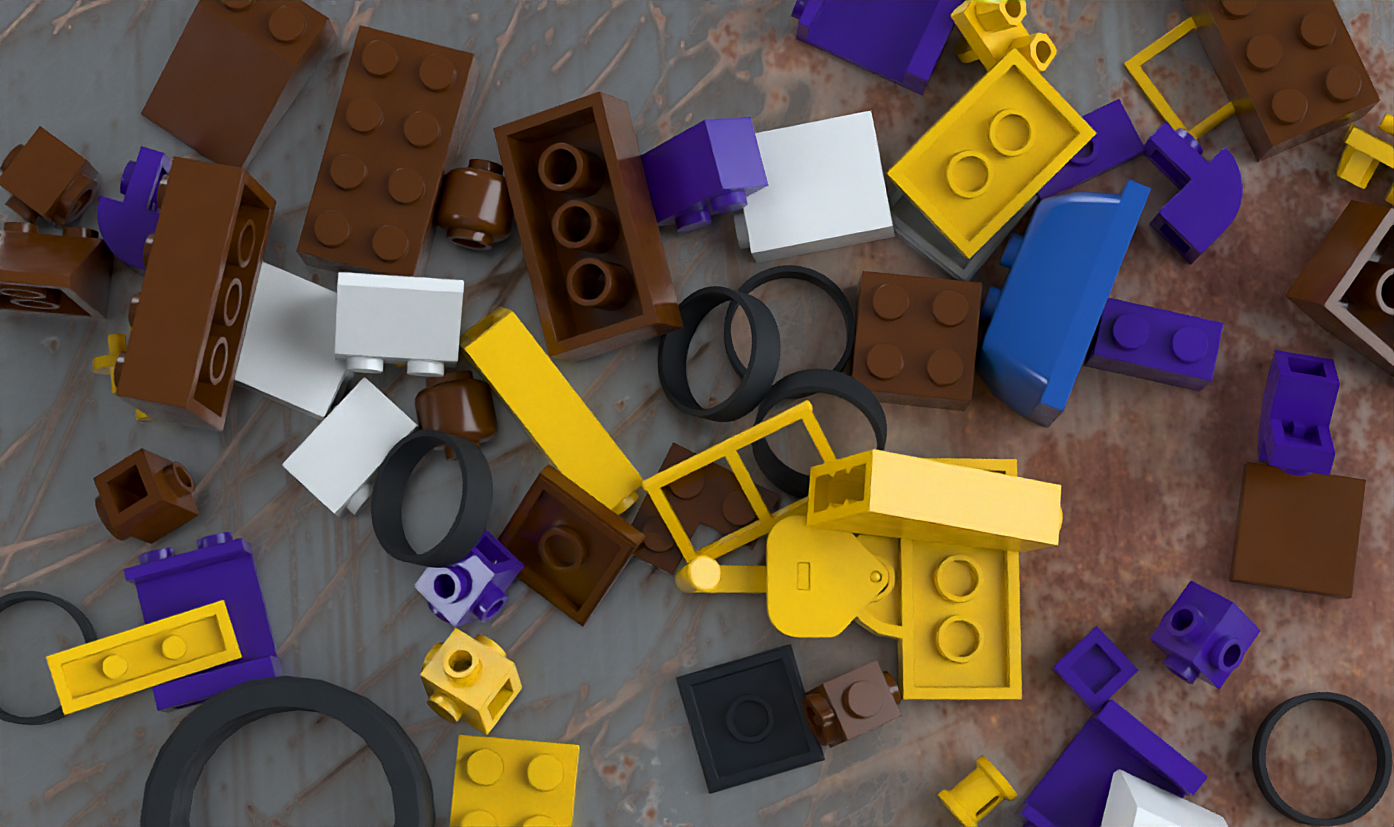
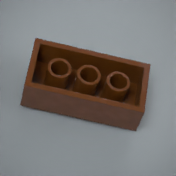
M1182 0L1189 16L1192 17L1196 25L1198 36L1227 98L1233 104L1235 115L1257 162L1363 118L1380 101L1333 0Z
M359 26L296 250L305 265L336 273L424 277L438 226L436 212L446 173L454 168L480 73L475 54Z
M599 91L493 128L549 357L578 362L683 329L684 326L627 102Z
M174 156L170 173L165 174L159 183L157 204L160 214L155 233H150L145 241L143 265L146 268L141 292H136L133 295L128 312V322L132 328L127 350L119 354L114 368V384L117 387L116 396L152 419L219 432L223 431L277 202L244 168Z

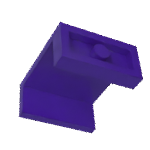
M797 0L791 17L799 20L796 39L923 96L956 25L950 15L965 0Z
M223 532L200 538L196 541L197 550L175 555L172 547L143 553L138 556L140 565L123 569L126 581L136 585L145 625L224 600L242 658L153 686L152 691L157 711L169 713L203 704L213 695L243 682L283 676L251 544L242 538L233 540L232 532Z
M1109 699L1092 714L1014 814L1025 822L1023 827H1101L1113 773L1119 769L1181 798L1193 796L1208 776L1113 699Z

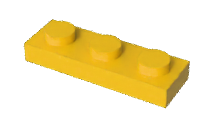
M224 600L46 656L64 715L242 658Z

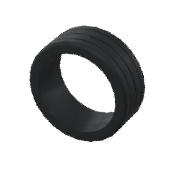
M284 675L249 680L217 693L182 719L160 748L146 780L140 827H190L189 819L194 789L205 764L221 743L246 724L270 714L296 710L318 712L341 721L363 738L381 762L391 786L395 813L394 827H435L436 816L431 780L418 748L396 719L367 697L319 679Z

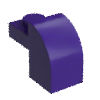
M1165 122L1144 144L1146 151L1143 155L1180 191L1156 214L1149 225L1191 265L1217 240L1235 219L1242 201L1243 182L1239 167L1226 147L1208 163L1201 156L1203 153L1201 145L1190 133L1182 128H1178L1175 131Z
M143 146L140 148L137 160H130L124 169L120 183V193L125 195L123 202L100 196L97 208L98 226L106 245L129 269L142 277L145 276L146 268L143 265L145 241L150 233H155L160 214L157 204L159 183L165 174L170 173L172 162L165 153Z
M1274 350L1264 390L1258 430L1259 460L1269 461L1270 466H1276L1281 471L1295 476H1307L1312 472L1330 475L1336 453L1329 424L1340 387L1333 359Z

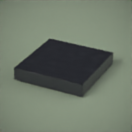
M791 644L676 677L709 794L825 760L821 744L814 737L804 715L802 699L806 696Z

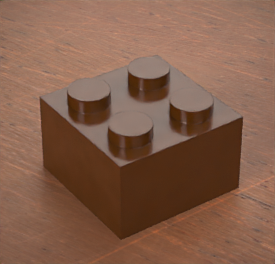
M862 271L858 283L855 338L851 353L849 376L865 385L875 395L879 403L965 411L972 401L982 283Z

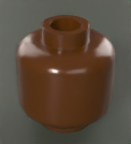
M470 159L468 167L455 168L446 173L437 207L436 220L439 227L447 232L446 239L449 242L476 250H491L493 243L503 241L509 237L514 221V212L506 179L503 176L502 165L483 159Z
M471 370L444 373V376L429 377L425 380L426 388L418 392L414 402L419 430H436L465 438L474 443L480 450V444L490 441L496 435L498 424L491 388L487 382L474 379ZM441 444L432 449L433 451H445L446 461L458 460L448 444Z

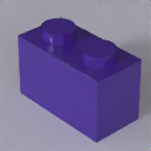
M751 117L705 119L641 155L658 226L676 224L678 232L694 231L712 223L711 215L739 210L748 205L746 197L769 186Z
M1108 297L1087 350L1084 366L1201 391L1212 382L1224 323Z

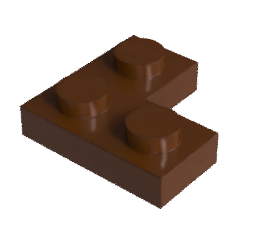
M673 442L658 473L696 455V453ZM714 462L661 487L690 541L699 524L725 537L759 520L734 472ZM755 483L768 510L772 513L780 495ZM647 493L631 524L646 537L632 557L673 577L683 555L649 493ZM759 538L743 546L753 551Z

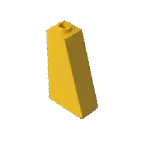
M499 305L460 335L459 350L481 378L489 384L493 393L555 469L617 515L623 513L637 501L639 495L635 490L642 486L644 479L513 311Z
M872 449L810 468L806 527L1028 552L1058 545L1059 531L1063 522V513L1060 507L1061 485Z

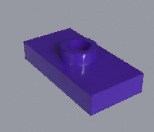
M1120 99L1082 116L1097 134L1036 193L1038 203L1042 199L1058 196L1144 154L1146 149Z

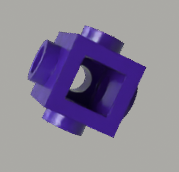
M485 528L477 544L464 558L455 564L443 568L427 567L414 587L428 600L430 610L438 618L451 623L454 627L477 620L484 623L493 618L506 604L508 596L504 592L523 569L524 565Z
M1190 580L1171 609L1164 614L1159 626L1149 639L1167 656L1162 664L1175 676L1191 685L1198 677L1220 689L1231 672L1240 665L1245 652L1261 630L1234 602Z

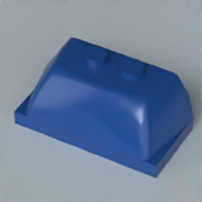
M1128 179L1119 194L1077 191L1045 198L1032 211L1023 236L1012 232L999 264L1009 268L1002 289L990 287L979 313V319L988 324L976 351L974 369L995 397L1025 419L1048 428L1064 411L1151 188Z

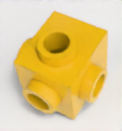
M455 628L444 643L439 642L434 645L424 659L420 677L429 698L427 704L443 719L456 723L460 718L488 735L522 689L515 663L505 658L506 653L488 637L477 634L475 638H472Z

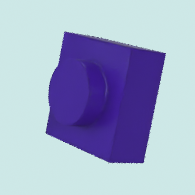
M1098 626L1090 630L1051 667L1054 673L1091 712H1095L1139 671Z

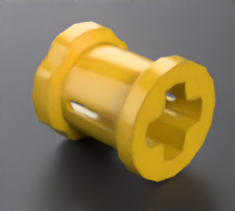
M984 755L975 760L977 767L951 790L943 789L937 794L939 799L963 827H978L977 823L1004 800L1012 802L1018 797L1008 781Z

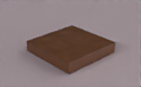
M1252 462L1245 463L1229 581L1343 599L1352 598L1366 480L1313 472L1307 476H1295L1281 471L1276 466Z
M548 464L538 474L497 540L524 565L516 577L583 627L593 616L646 536Z

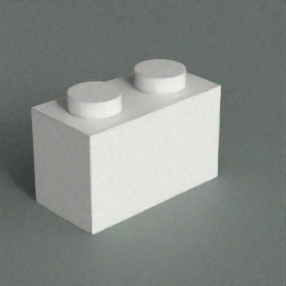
M364 377L289 456L282 466L341 520L349 511L357 516L371 503L374 482L387 454L401 439L413 432L419 431V427Z

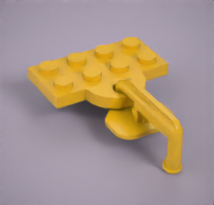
M922 458L1017 477V459ZM794 515L780 520L770 530L766 541V566L718 565L717 561L711 556L700 555L679 569L675 575V584L684 593L766 594L767 615L771 624L777 631L788 637L831 638L840 634L854 619L857 624L876 636L896 639L898 645V689L901 700L1022 699L1019 552L869 534L854 536L851 532L806 527L807 515Z

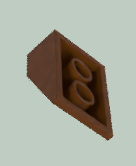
M199 0L141 114L211 162L246 169L337 40V34L328 17L302 0Z
M1351 200L1292 284L1285 297L1325 331L1393 377L1394 209Z
M5 222L3 230H0V310L107 320L114 253L108 248L103 239H98L99 232L92 229L64 227L62 235L40 234V227L33 224Z

